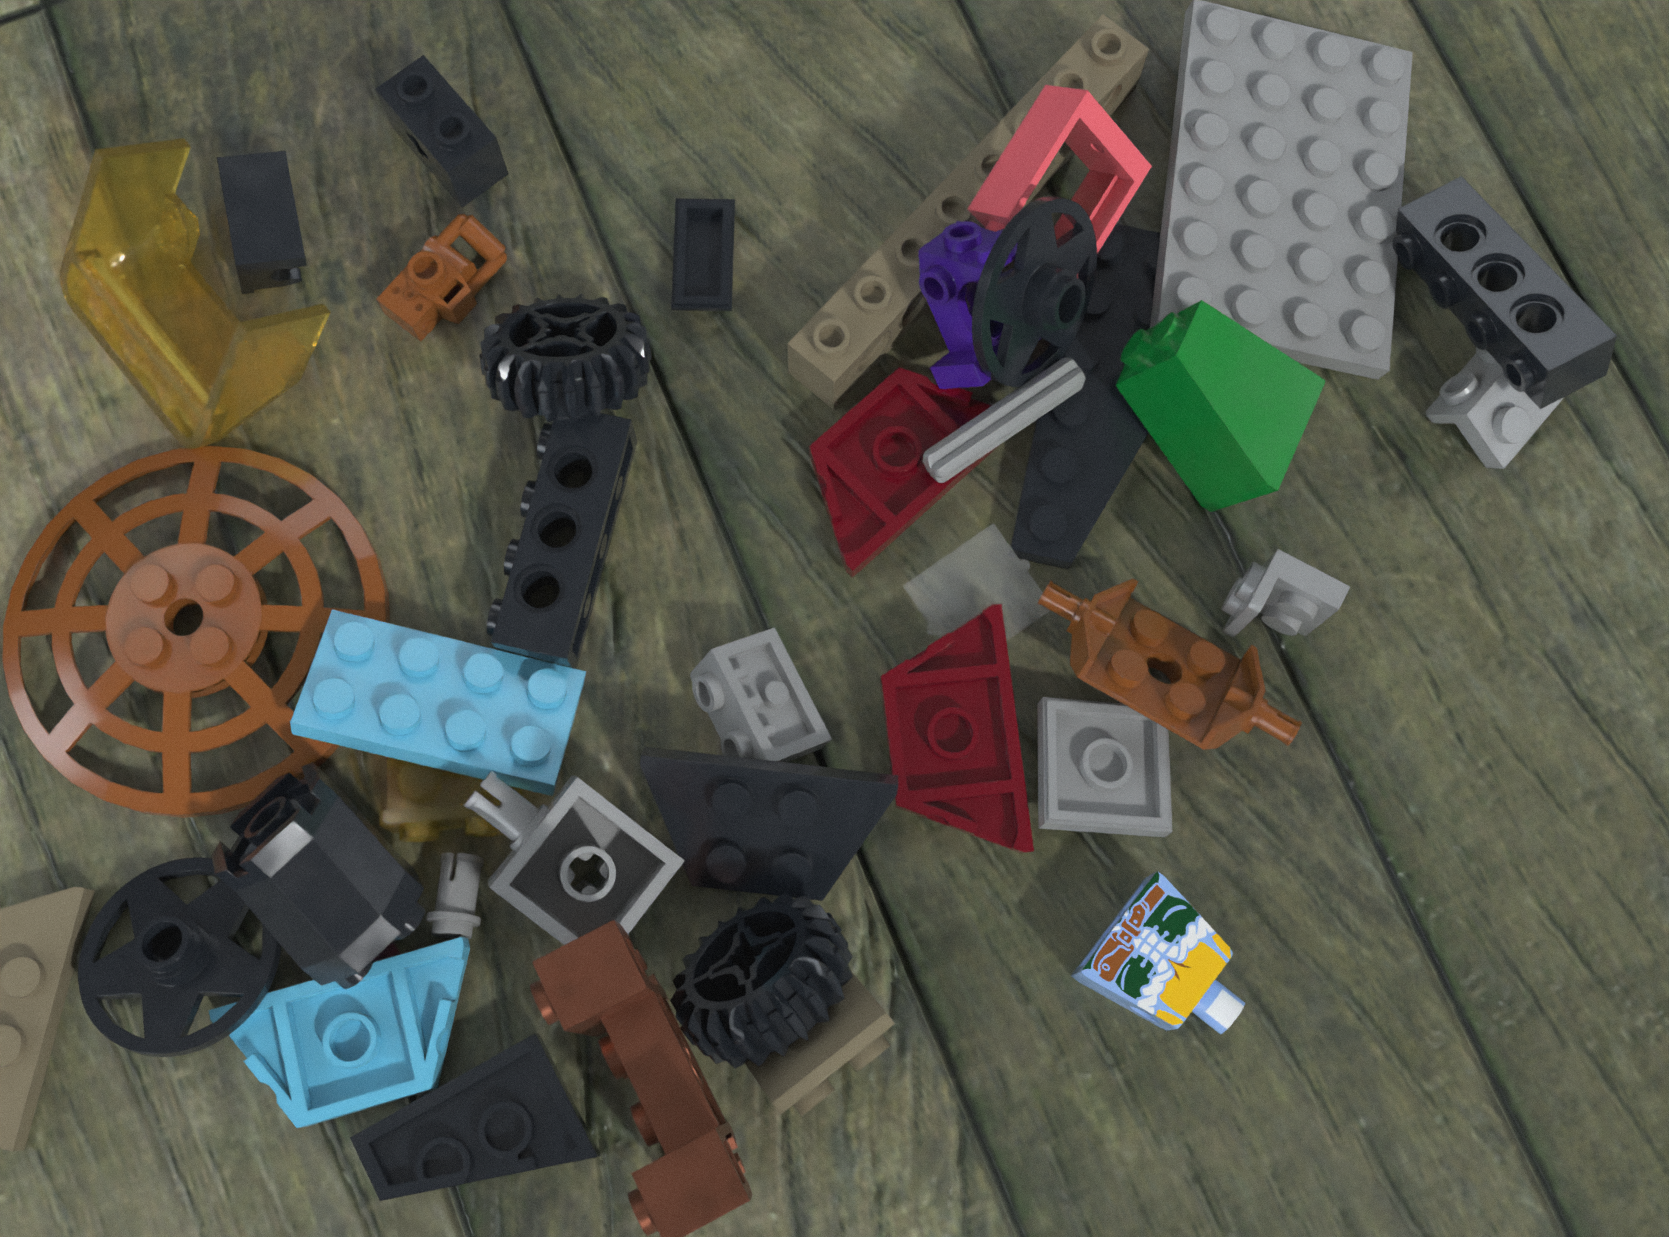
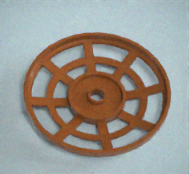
M202 446L173 449L138 459L104 475L76 495L46 525L27 553L12 586L3 624L2 662L9 698L23 730L43 758L71 783L106 802L144 814L181 818L224 814L244 808L273 781L290 772L298 780L305 778L302 766L313 762L319 767L340 746L292 734L290 721L294 711L287 704L298 693L308 676L332 609L390 623L389 592L381 561L366 530L343 501L313 475L280 458L249 449ZM194 463L187 493L173 494L148 501L123 513L113 521L97 504L98 501L115 489L148 473L180 464ZM221 463H239L270 472L299 487L313 500L280 521L272 513L249 501L226 494H216L215 489ZM176 512H183L178 544L158 549L144 556L125 535L132 529L152 519ZM211 512H220L241 518L265 532L235 556L220 548L206 545ZM330 519L342 531L356 559L364 590V610L324 607V594L318 571L308 550L301 543L300 539ZM77 521L92 539L84 546L68 569L57 594L55 608L25 611L29 594L42 564L61 536ZM105 552L124 573L110 597L109 604L75 606L86 576ZM284 552L297 576L302 596V606L268 605L265 592L254 574ZM187 606H201L203 620L200 627L189 635H176L173 622L177 613ZM268 631L300 632L290 663L278 682L270 688L251 668L263 649ZM106 632L108 646L115 662L88 688L76 665L72 646V633ZM52 635V651L56 670L67 695L74 703L50 733L47 732L37 718L25 690L21 669V638ZM136 681L144 687L163 695L162 732L132 725L112 714L107 708ZM231 686L250 706L242 714L222 724L199 731H191L192 698L207 696ZM266 723L294 750L293 753L277 765L246 781L212 791L192 793L191 753L205 752L232 744L254 733ZM94 724L102 732L124 744L150 752L162 753L163 793L140 791L111 782L81 766L68 753Z

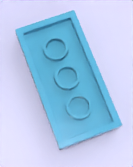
M332 609L290 721L291 732L294 735L483 780L493 771L508 786L553 796L584 686L586 671Z

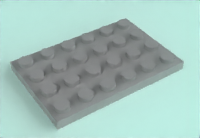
M1192 0L1185 11L1150 328L1160 323L1167 314L1171 312L1177 314L1203 300L1299 363L1377 380L1390 371L1398 256L1393 249L1392 242L1394 237L1398 236L1396 233L1398 208L1402 206L1413 52L1211 2Z

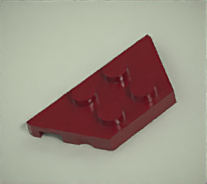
M899 367L809 446L811 462L844 568L851 578L859 573L996 449L994 448L945 483H938L934 480L922 461L927 449L992 405L972 399L973 393L961 388L939 389L938 385L932 383L928 377Z
M992 604L972 620L953 632L945 634L928 645L925 650L916 656L903 661L880 677L891 775H899L898 791L894 798V804L896 808L1018 853L1034 852L1003 610L1002 604Z

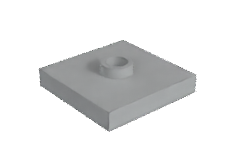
M1042 697L1037 703L1038 829L1166 837L1172 833L1168 729L1123 703Z

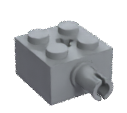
M491 771L481 782L480 786L501 801V804L495 806L476 790L464 804L466 808L472 809L512 840L509 846L512 851L488 880L489 888L564 945L612 920L621 924L627 934H629L684 863L681 857L576 776H571L548 806L542 804L537 808L499 779L495 772ZM593 854H596L599 858L596 860L594 868L601 874L599 879L593 885L585 880L578 883L576 887L570 885L575 876L574 872L569 868L571 862L576 857L587 861Z

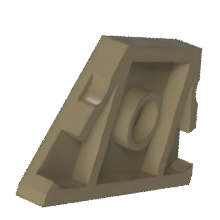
M74 886L0 909V1148L2 1150H25L95 893L94 890Z

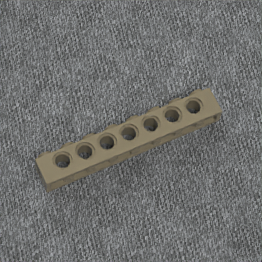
M1102 14L787 343L788 373L834 410L930 308L919 286L918 250L941 234L947 226L957 221L974 222L985 229L967 208L1044 86L1051 85L1088 90L1107 114L1111 116L1137 88L1149 48ZM1065 142L1024 207L1075 154Z

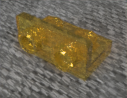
M387 757V810L379 811V825L392 833H399V841L410 843L439 840V830L465 828V836L481 838L504 835L472 809L464 806L475 790L495 806L501 804V801L480 786L483 779ZM510 786L522 796L521 788Z

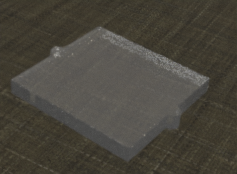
M994 523L903 585L907 594L928 622L926 632L932 636L937 635L938 638L958 629L981 614L984 609L992 604H1002L1006 641L1050 611L1037 604L1043 592L1028 573L1030 563L1025 559L1019 560Z

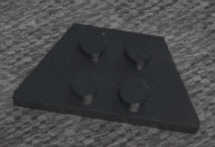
M646 746L640 758L641 769L679 857L684 860L682 865L691 886L775 896L788 893L792 898L807 896L810 900L823 901L896 797L898 791L899 775Z

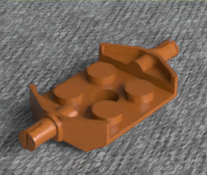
M1134 578L1095 594L1092 600L1086 597L1083 600L1050 580L1037 604L1071 622L1066 631L1072 634L1070 666L1077 678L1203 750L1217 749L1241 731L1249 734L1254 726L1280 740L1286 746H1289L1295 738L1302 722L1267 704L1268 700L1263 698L1266 690L1257 647L1250 645L1241 659L1231 655L1213 643L1208 642L1158 612L1130 598L1139 582ZM1148 668H1155L1167 675L1171 684L1155 679L1149 673Z

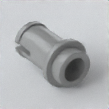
M442 853L435 910L428 912L426 918L428 922L433 923L431 935L448 939L459 937L471 939L473 927H478L481 923V918L475 916L481 867L484 864V859L465 853H458L456 859L453 853Z

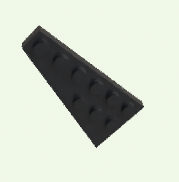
M1116 224L1097 254L1095 281L1085 317L1073 342L1062 357L1072 358L1083 371L1086 380L1080 391L1038 418L1035 422L1008 557L1069 570L1149 434L1115 385L1125 366V363L1121 362V354L1126 344L1138 330L1143 329L1146 331L1150 328L1160 242L1159 232Z

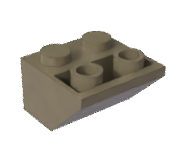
M852 971L853 977L848 983L841 986L845 999L840 1003L829 1006L827 1013L830 1021L816 1023L808 1031V1040L799 1038L789 1044L785 1056L776 1051L771 1052L760 1066H757L749 1059L745 1062V1065L780 1114L793 1105L802 1117L835 1090L827 1078L841 1066L849 1062L853 1069L858 1072L891 1046L883 1033L895 1023Z

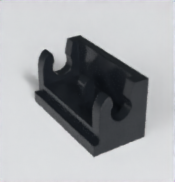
M286 151L217 157L234 260L242 294L254 293V290L283 287L301 282L302 275L298 267L306 266V258Z

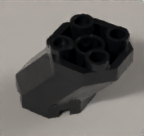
M311 762L301 767L305 776L304 779L298 780L290 772L273 781L237 815L230 826L239 835L231 849L220 841L211 856L215 875L240 896L303 971L321 986L335 981L343 989H348L357 985L367 975L373 965L374 958L394 939L401 940L418 927L425 914V909L417 902L424 887L416 870L392 848L333 780L316 764Z

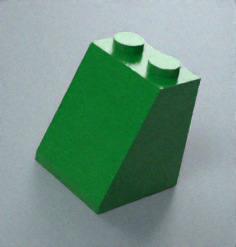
M1200 300L1177 314L1174 312L1167 314L1157 325L1146 331L1140 329L1130 338L1121 354V362L1125 363V366L1115 386L1199 504L1208 511L1213 512L1279 490L1326 380L1203 300Z

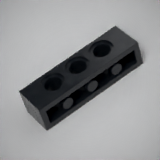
M1462 176L1398 208L1396 224L1398 236L1394 237L1392 242L1393 249L1398 256V261L1405 269H1413L1428 285L1429 292L1439 307L1443 309L1449 308L1464 325L1470 341L1478 349H1486L1499 363L1508 383L1516 391H1524L1539 409H1542L1607 375L1617 335Z
M600 413L597 418L589 414L577 416L574 422L569 417H557L553 420L552 424L545 423L543 425L537 444V458L542 460L536 481L529 480L527 482L521 499L520 513L522 517L526 518L520 540L512 539L505 555L504 575L509 576L504 597L503 599L496 598L493 601L488 614L486 631L487 635L492 636L491 643L496 650L577 669L638 442L631 419ZM586 470L592 473L589 481L579 488L562 486L564 478L572 471ZM559 527H570L576 530V534L569 544L559 548L546 545V539L553 530ZM544 585H553L560 588L557 599L551 605L544 608H535L529 605L530 597L537 588Z

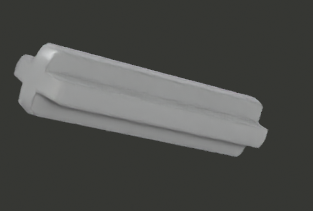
M1062 358L1029 380L1022 387H1019L927 449L922 460L926 470L938 483H945L1080 391L1086 380L1083 371L1072 358Z

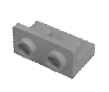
M1277 549L1263 565L1253 561L1243 578L1239 577L1233 585L1221 608L1222 611L1230 615L1222 632L1234 638L1259 613H1262V621L1270 628L1290 636H1295L1297 633L1307 636L1339 610L1350 586Z
M775 627L711 649L690 673L695 700L699 707L708 713L721 739V750L725 756L787 763L822 749L832 740Z

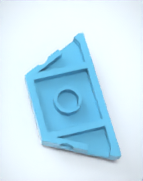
M459 937L373 962L367 975L357 985L348 989H343L335 981L321 986L315 980L269 992L252 1015L229 1036L246 1056L247 1059L243 1062L259 1082L269 1085L274 1091L277 1104L296 1128L308 1127L437 1089L470 952L469 940L465 937ZM237 1002L209 1010L211 1022H216Z

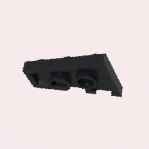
M534 1033L350 1137L380 1201L601 1156L551 1055L538 1033Z

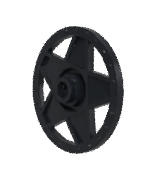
M1046 196L1029 203L1006 225L987 257L974 299L972 340L975 355L981 369L988 377L998 383L1011 387H1022L1029 380L1058 362L1073 342L1083 322L1095 281L1097 245L1091 220L1078 203L1058 196ZM1056 212L1062 213L1074 226L1073 229L1057 240L1051 214ZM1017 244L1014 267L1001 274L1010 252ZM990 319L1004 323L997 357L992 346ZM1040 338L1051 344L1032 364L1026 366Z
M193 857L177 859L146 870L126 883L106 902L89 928L78 965V984L81 1000L87 1015L96 1028L109 1040L124 1049L151 1057H175L205 1049L239 1028L260 1005L273 982L280 960L282 945L263 923L262 955L260 960L232 941L249 907L231 887L221 880L189 904H186L163 883L170 879L198 874L218 877L215 875L212 858ZM129 906L134 939L99 960L109 931ZM204 996L241 997L216 1022L187 1035ZM142 997L144 1038L135 1036L121 1028L105 1009L102 1000Z

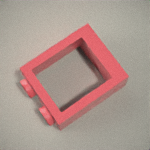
M1045 85L967 210L985 229L995 232L1004 229L1010 220L1024 207L1065 142L1089 169L1088 174L1071 200L1078 203L1088 214L1093 225L1098 254L1152 166L1088 90ZM1063 214L1054 226L1056 240L1074 228L1072 223Z

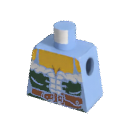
M1158 871L1142 881L1071 975L1079 983L1164 1030L1178 1029L1189 1014L1193 1012L1219 1034H1223L1233 1024L1245 1005L1244 1001L1216 980L1233 955L1231 948L1167 878Z

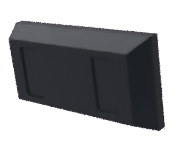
M676 198L672 310L732 311L735 199Z

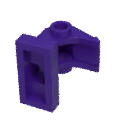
M957 221L947 226L941 234L918 250L919 286L949 350V353L930 367L939 389L984 386L991 380L981 369L975 355L972 340V313L981 272L993 245L1003 229L995 232L981 228L974 222ZM1017 244L1010 252L1004 267L1015 259ZM965 295H966L967 300H968V302H969V304H970V307H969V308H968L967 303H966V300H965ZM990 319L992 346L997 357L1004 323Z

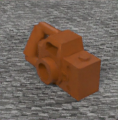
M458 214L438 236L434 235L426 241L422 250L411 257L408 265L376 300L386 316L421 342L441 319L460 324L477 305L474 298L475 295L507 261L506 246L472 214L468 216ZM459 236L486 260L478 270L473 262L451 247V244Z

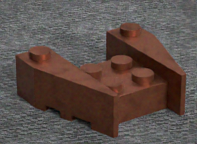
M612 920L534 960L532 963L540 980L530 984V989L547 1024L551 1025L560 1021L564 1031L594 1037L608 1032L607 1036L598 1040L599 1046L617 1080L622 1077L624 1079L629 1078L640 1101L630 1106V1110L638 1130L648 1147L660 1142L665 1152L663 1157L631 1173L638 1188L628 1193V1199L644 1233L649 1236L658 1231L661 1237H684L749 1202L753 1195L750 1185L743 1174L745 1173L743 1162L737 1152L734 1154L732 1150L738 1148L733 1130L729 1122H726L680 1029V1025L667 1001L669 998L654 974L647 976L645 970L648 967L638 949H634L623 926L617 921Z

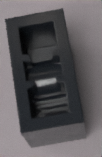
M424 55L375 89L392 128L462 208L509 174L496 136Z

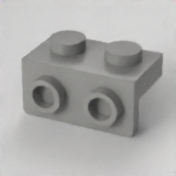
M1476 347V354L1457 375L1444 383L1440 389L1439 397L1426 410L1425 414L1431 423L1456 424L1486 468L1504 469L1563 398L1539 409L1524 391L1518 392L1508 383L1502 367L1486 349L1480 350Z

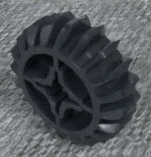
M558 294L556 299L544 301L540 298H535L534 303L531 305H514L512 313H502L495 316V324L484 329V340L480 342L482 353L479 354L481 372L485 377V383L490 390L491 398L501 401L504 410H520L523 418L543 415L547 422H551L557 417H569L574 422L577 416L587 414L597 418L600 415V411L605 408L612 410L621 409L623 400L637 398L639 388L648 384L651 347L650 339L646 336V327L641 325L639 315L628 312L626 305L620 303L609 305L608 299L605 297L589 300L585 298L584 294H580L575 298H563Z
M788 893L778 896L773 902L764 896L751 909L746 910L742 906L738 907L737 913L733 918L726 922L718 921V928L711 935L698 938L700 947L696 952L688 954L682 959L685 970L678 973L673 979L677 990L670 1001L676 1010L675 1017L682 1025L680 1027L681 1031L692 1045H696L702 1054L709 1056L715 1064L727 1061L736 1069L749 1059L757 1066H760L771 1052L776 1051L785 1056L789 1044L799 1038L808 1040V1031L816 1023L830 1021L827 1009L829 1006L840 1003L845 999L841 986L848 983L853 977L848 966L853 956L848 949L847 940L841 933V928L830 913H826L820 904H813L807 896L793 899Z

